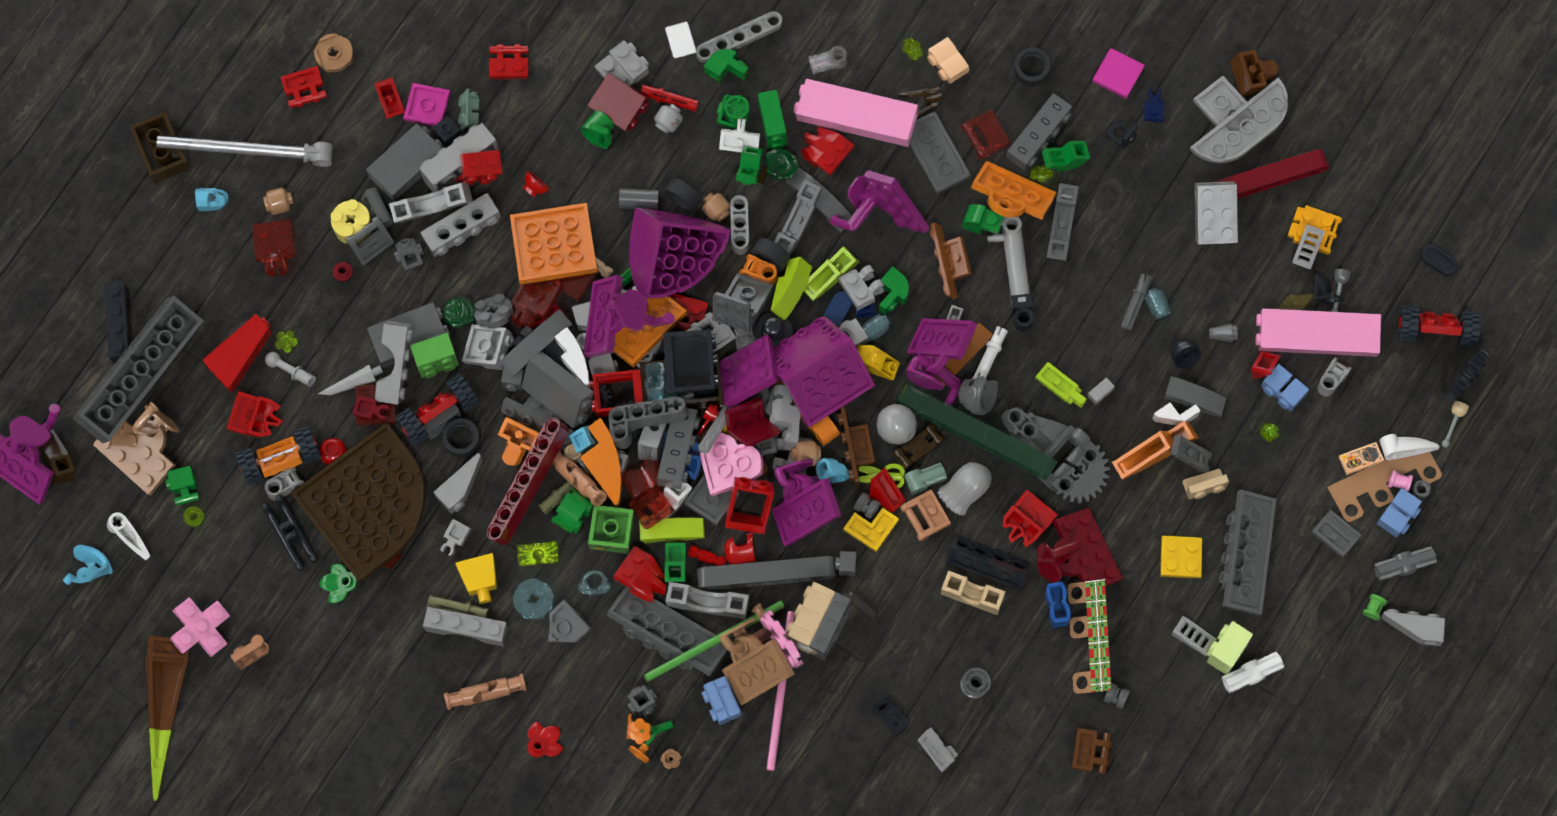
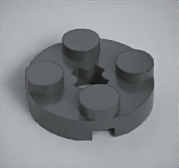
M496 294L494 297L475 303L474 317L476 323L481 327L482 325H486L489 329L501 327L509 321L508 317L514 314L510 300L505 298L503 294Z

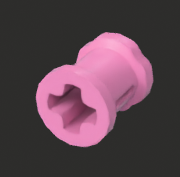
M1393 470L1388 487L1403 488L1408 492L1413 476H1405Z

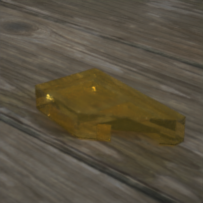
M1288 295L1277 309L1303 310L1313 299L1314 295Z

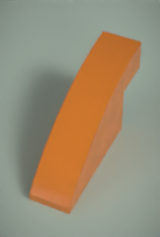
M599 418L588 426V429L599 444L580 458L614 505L618 507L622 493L620 459L609 430L602 419Z
M1183 421L1169 431H1159L1113 461L1112 463L1121 479L1130 477L1169 457L1174 436H1182L1191 442L1197 440L1198 436L1189 421Z

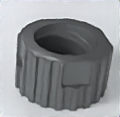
M1418 480L1412 487V494L1418 499H1425L1430 494L1431 487L1427 481ZM1424 486L1426 492L1419 493L1417 487Z

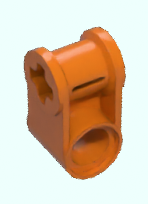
M747 255V261L739 273L774 285L778 280L775 266L756 256ZM767 272H772L773 276L766 278L764 277V274Z

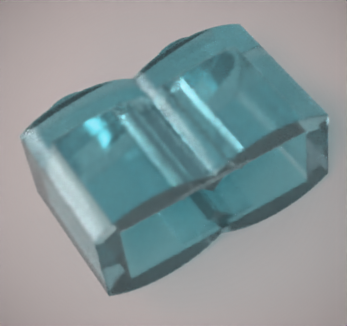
M648 363L645 367V388L648 401L668 398L663 363Z

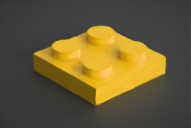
M1162 536L1160 577L1201 579L1202 538Z

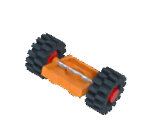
M309 425L293 430L298 444H296L292 436L256 450L257 460L251 447L236 452L239 467L247 485L250 486L263 481L259 467H261L266 478L302 464L300 451L306 464L321 458L317 442Z

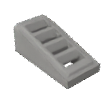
M1307 224L1292 263L1311 269L1325 231ZM1310 232L1318 235L1319 237L1318 239H1316L1314 237L1308 236L1307 233ZM1306 239L1308 241L1316 243V245L1312 246L1310 244L1304 243V241ZM1302 247H1304V248H1307V249H1309V250H1312L1313 253L1311 254V253L1305 252V251H1303V250H1301V249H1302ZM1299 255H1302L1307 258H1310V261H1306L1298 257Z
M1184 616L1172 632V636L1206 656L1208 650L1216 641V638ZM1185 625L1188 628L1186 629L1185 633L1182 634L1181 630ZM1190 631H1195L1192 637L1189 639L1187 636L1190 633ZM1200 634L1201 638L1196 644L1194 640L1196 639L1197 635ZM1205 638H1206V639H1208L1209 641L1207 642V644L1205 645V647H1204V649H1203V648L1200 647V646H1201V644L1203 643V641H1204Z

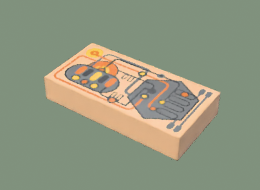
M1376 442L1339 455V460L1346 475L1384 461Z

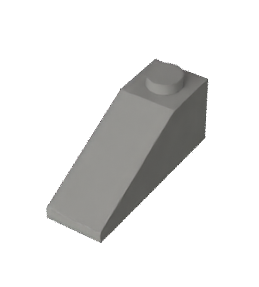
M479 453L434 491L435 497L451 514L454 511L458 512L465 505L464 502L468 498L483 461Z

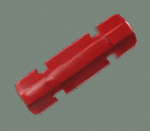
M691 545L688 555L690 557H697L698 560L710 565L722 566L726 564V558L722 556L717 557L716 554L704 549L699 550V547Z

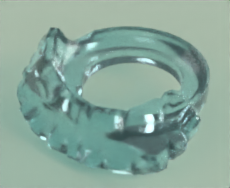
M593 570L583 576L577 588L580 592L588 595H600L608 592L611 589V584L607 582V577L604 573ZM596 574L601 576L602 583L598 589H590L587 585L586 580L590 575Z

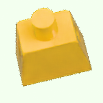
M493 553L457 562L456 566L469 595L477 594L480 604L490 602L489 591L497 589Z

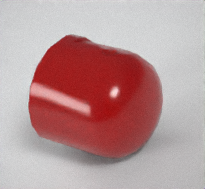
M753 532L746 533L747 541L743 544H735L733 537L725 542V557L731 565L756 562L752 545Z

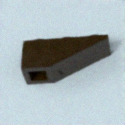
M54 430L49 432L51 435L50 440L42 446H38L45 466L54 472L51 481L53 486L73 481L75 469L67 450Z

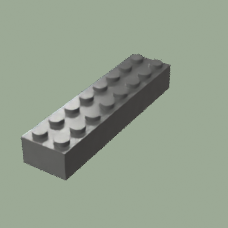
M174 295L167 298L72 419L101 443L110 441L202 324L203 320Z

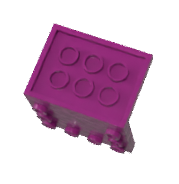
M825 316L815 319L812 324L806 328L799 329L796 334L782 340L779 345L773 348L777 378L786 385L808 427L816 424L875 386L852 339Z

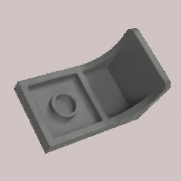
M737 273L725 294L714 293L712 320L749 332L772 293L773 284Z

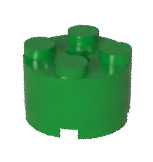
M571 488L570 493L566 494L557 508L558 514L556 517H552L551 522L570 534H578L583 526V517H589L594 505L588 497H584L580 492Z

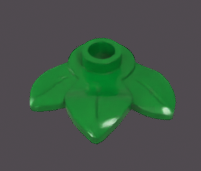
M332 564L330 568L331 574L323 576L319 581V585L322 589L330 591L329 603H338L346 598L348 592L356 588L357 579L351 572L347 571L344 565ZM348 578L349 583L345 585V580Z

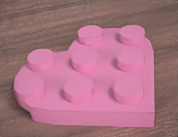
M720 433L707 454L700 452L709 492L712 496L731 490L734 477H747L750 480H755L763 474V458L760 452L753 446L738 445L737 441L730 435Z
M770 610L767 611L760 618V621L765 629L771 631L770 639H776L792 668L801 666L803 664L802 660L797 659L801 656L792 640H787L784 637L786 635L785 630H783L778 620L774 621L771 618L773 613Z

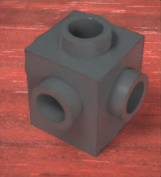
M414 238L403 239L395 244L397 251L394 252L398 263L402 262L404 270L423 264L420 255H423L420 243L416 244Z
M645 685L630 691V695L627 696L629 700L627 705L633 714L637 712L639 717L642 715L646 717L655 711L654 707H656L655 700L657 697L652 689L647 690ZM641 700L646 701L642 706L639 705Z

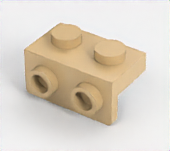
M1216 469L1183 480V485L1188 499H1200L1208 493H1218L1225 490L1229 481L1226 474L1222 475L1221 470Z

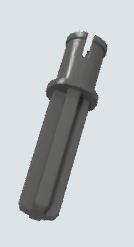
M1145 274L1140 275L1136 289L1132 291L1134 294L1122 321V328L1132 330L1143 300L1148 295L1147 290L1153 279L1151 276L1147 275L1145 277Z

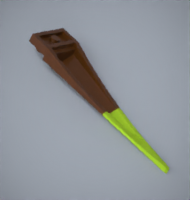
M149 636L146 675L153 799L155 801L159 794L171 729L188 662L189 649L182 654L170 638Z

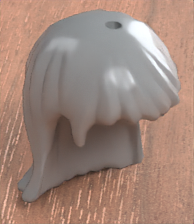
M967 463L953 475L948 483L939 488V498L955 514L965 515L970 505L979 499L990 487L992 481L991 472L982 464Z

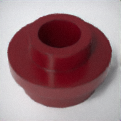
M340 262L333 268L335 279L341 282L349 280L353 274L352 267L346 262ZM341 269H346L344 274L339 273Z

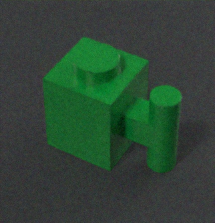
M191 466L167 472L168 478L165 481L168 490H171L174 495L181 494L180 497L174 498L176 506L200 500L198 492L190 494V491L198 489L194 470Z

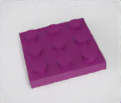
M768 335L719 361L724 404L728 408L778 382L772 339Z

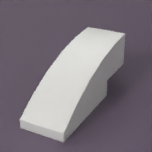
M566 327L555 336L556 343L565 352L561 356L562 362L579 381L590 388L585 358L575 337Z

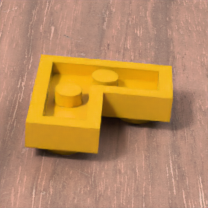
M884 508L881 509L872 523L854 513L843 530L877 552L898 523L899 518Z

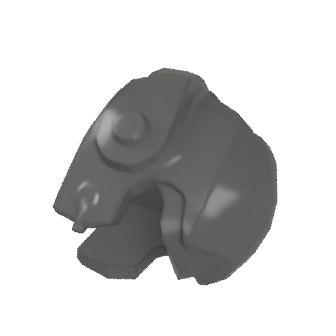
M983 376L976 378V380H964L958 391L960 404H963L974 415L987 414L994 406L998 382L994 380L987 381Z

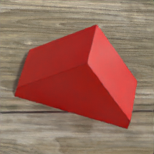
M393 77L374 84L386 118L405 112Z

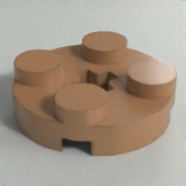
M328 34L318 41L316 49H314V56L317 64L328 73L338 72L352 63L353 49L347 38L338 36V34ZM332 49L339 51L335 57L328 54L331 53Z

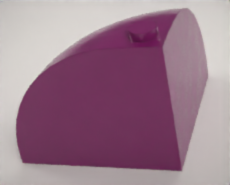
M635 208L630 234L629 259L636 289L643 293L646 298H664L691 288L700 282L716 265L715 261L720 253L722 254L725 250L731 230L724 226L686 215Z

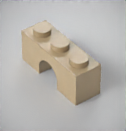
M948 571L941 589V595L998 615L1005 591L989 585L983 587L973 584L967 580V577Z

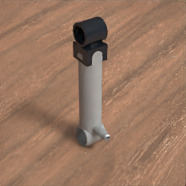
M1005 217L1002 224V234H993L988 236L987 240L988 242L1004 241L1011 295L1012 314H1015L1013 324L1018 331L1026 332L1033 325L1034 315L1032 312V298L1029 290L1023 244L1022 222L1019 217ZM1013 224L1016 226V229L1009 230L1007 225ZM1026 317L1029 321L1022 323L1019 321V318Z

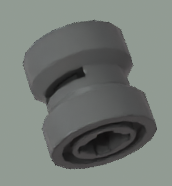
M863 492L853 509L865 513V516L871 519L880 507L881 502L876 499L872 500L867 493Z
M1111 682V690L1107 691L1104 702L1114 703L1116 707L1122 709L1130 690L1120 689Z

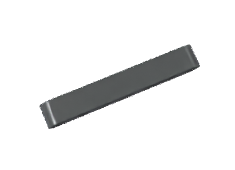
M832 556L711 566L697 569L698 590L702 591L830 580L836 577L835 562Z

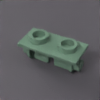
M466 89L459 97L461 113L459 114L458 123L461 124V131L466 127H469L470 130L473 126L479 125V113L472 112V110H479V96L477 92H470L469 94V89Z

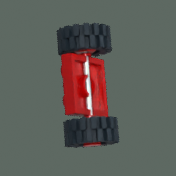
M1402 305L1398 321V341L1415 342L1417 329L1420 328V331L1424 333L1458 335L1460 346L1477 347L1481 327L1480 312L1462 311L1459 323L1458 318L1454 314L1444 313L1443 315H1435V313L1428 311L1420 314L1418 307Z
M459 373L446 382L452 394L448 392L445 394L444 392L439 393L433 398L435 401L431 404L425 403L417 409L416 417L409 408L395 417L403 432L414 446L428 438L427 433L421 426L422 424H426L457 401L465 411L479 403L474 392Z

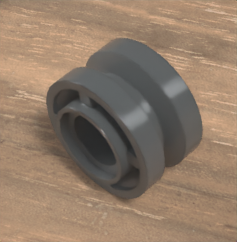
M980 668L968 670L960 681L962 693L971 699H978L984 696L991 685L988 673ZM971 680H977L980 683V687H973Z

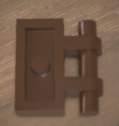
M1078 728L1072 769L1092 772L1093 765H1098V773L1105 775L1110 764L1108 756L1109 749H1112L1111 734L1103 733V740L1097 739L1098 731ZM1096 747L1101 748L1100 758L1094 757Z

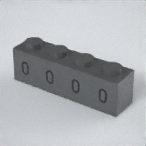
M1053 93L1009 148L1006 158L1024 171L1029 166L1032 167L1038 159L1036 156L1040 151L1049 146L1048 141L1059 134L1061 130L1059 127L1063 122L1066 124L1072 117V106Z
M688 408L689 414L686 419L670 423L657 477L658 486L681 490L682 484H686L688 478L686 467L691 465L692 461L690 449L695 447L696 443L694 432L700 426L701 418L698 417L697 410Z

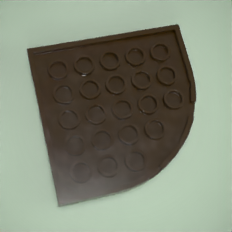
M387 422L291 492L293 498L359 583L392 560L407 546L418 529L425 504V487L421 471L410 451Z

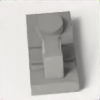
M932 728L926 730L918 739V742L941 772L945 771L958 755L951 745L947 747L943 745L940 737Z

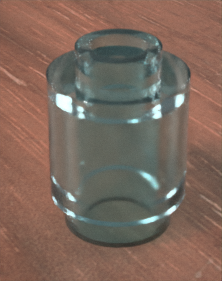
M1155 288L1147 292V296L1144 299L1151 314L1156 319L1167 316L1170 313V306L1163 291Z
M877 314L864 323L862 329L868 336L867 341L876 340L889 331L890 322L885 315Z

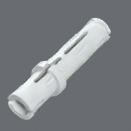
M996 327L991 341H988L986 344L987 349L972 379L976 380V378L981 376L986 379L997 353L1002 349L1001 345L1008 333L1007 330L1004 328L1000 330L1001 327Z

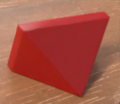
M1261 351L1252 366L1253 379L1271 375L1281 355Z
M883 468L871 479L870 498L881 502L880 505L894 512L906 501L886 468Z

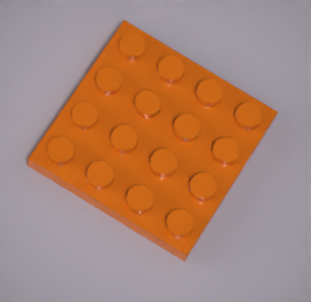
M587 203L510 215L520 285L597 272Z

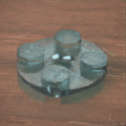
M537 579L523 581L519 584L513 596L515 609L525 619L536 620L543 618L553 607L554 597L551 588L546 583ZM534 594L535 597H539L536 604L528 602L531 599L530 595Z

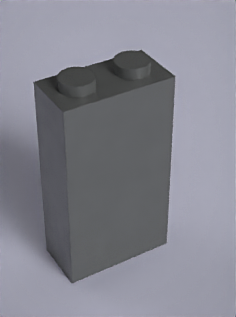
M417 123L366 169L368 176L394 202L422 177L420 171L422 163L427 159L437 156V153L444 148L438 139L434 141L430 137L431 133L426 127L423 126L421 128Z
M432 302L367 328L383 368L395 364L393 353L387 346L381 343L384 323L393 321L411 324L410 330H413L412 341L408 343V349L411 350L410 345L445 333L450 335L446 324L443 326L440 319L443 316L439 307L435 308Z
M542 351L530 358L521 388L572 428L585 423L588 419L589 408L593 402L594 392Z

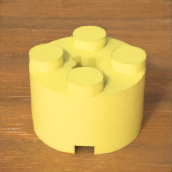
M356 200L342 202L331 213L333 230L337 238L346 244L345 239L348 236L352 237L372 222L367 208ZM370 232L368 235H366L364 238H362L360 241H358L356 244H359V243H361L363 240H365L366 238H368V237L370 236L371 232Z

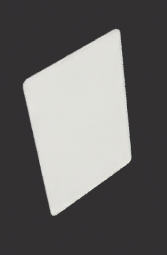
M687 22L665 28L674 58L696 53Z

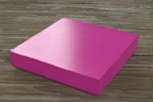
M1110 48L1092 82L1127 99L1145 65Z
M412 83L404 121L429 126L437 125L445 117L451 93L450 90Z

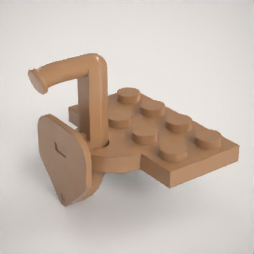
M150 402V405L145 406L146 410L133 426L126 420L110 441L101 443L97 439L93 444L148 495L154 493L167 477V472L176 466L162 452L166 446V432L168 430L176 433L179 432L175 422ZM152 416L155 417L153 421L149 420Z
M761 604L756 605L752 609V612L760 620L765 613ZM755 618L719 636L725 649L731 652L734 662L722 671L741 705L795 674L776 639L764 645L761 644L770 639L771 631H768L763 626V629L751 635L747 634L745 627L756 621ZM734 634L736 638L731 642L729 636Z

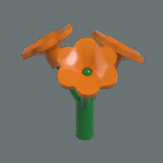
M629 714L627 739L630 737L637 744H642L639 748L631 745L629 751L644 763H648L649 758L645 753L649 749V744L658 733L673 728L672 722L667 721L651 726L649 723H645L642 718L633 722L631 714Z

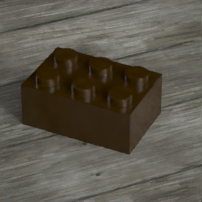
M166 112L129 126L154 184L190 169L182 149L157 147V136L177 137Z

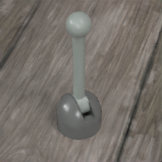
M1335 269L1334 279L1338 283L1336 295L1340 296L1342 284H1345L1350 279V271ZM1339 302L1334 303V308L1331 312H1339L1337 310Z

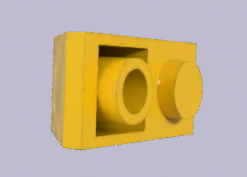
M858 345L857 351L869 373L894 380L900 362L875 346Z

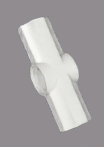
M1277 652L1259 660H1252L1242 665L1240 669L1222 676L1223 684L1229 693L1248 684L1249 686L1265 679L1266 676L1283 669V661Z

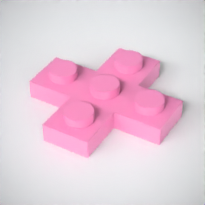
M189 597L173 610L185 627L174 634L170 640L182 654L197 642L210 657L227 645V642L215 628L229 618L230 615L218 601L204 612H201Z

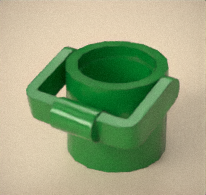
M725 95L722 102H719L717 109V124L735 130L737 129L738 119H741V126L743 119L746 120V124L750 119L748 101L740 95ZM724 113H725V117H726L727 122L721 120V119H722V116H724Z
M594 111L581 127V133L589 140L590 144L608 149L609 145L612 144L611 130L614 128V123L604 113Z

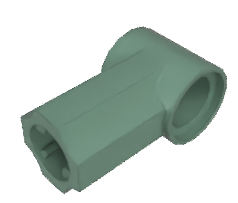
M941 463L923 470L916 469L904 475L913 495L925 491L931 485L947 480Z

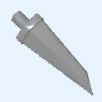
M367 365L318 394L334 395L376 381L374 376L383 373L381 366L371 369L370 365Z

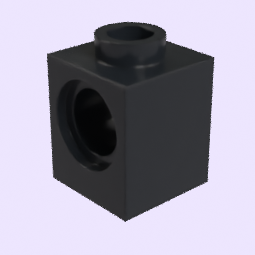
M448 116L433 127L435 136L446 148L452 145L456 138L462 136L460 129Z

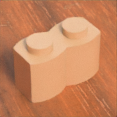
M948 37L928 49L929 56L927 58L932 66H937L939 69L938 73L943 81L947 80L951 84L969 72L968 64Z

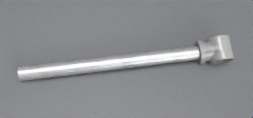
M157 136L158 148L304 159V163L312 161L314 165L327 167L332 164L333 145L327 142H316L313 146L305 143L304 147Z

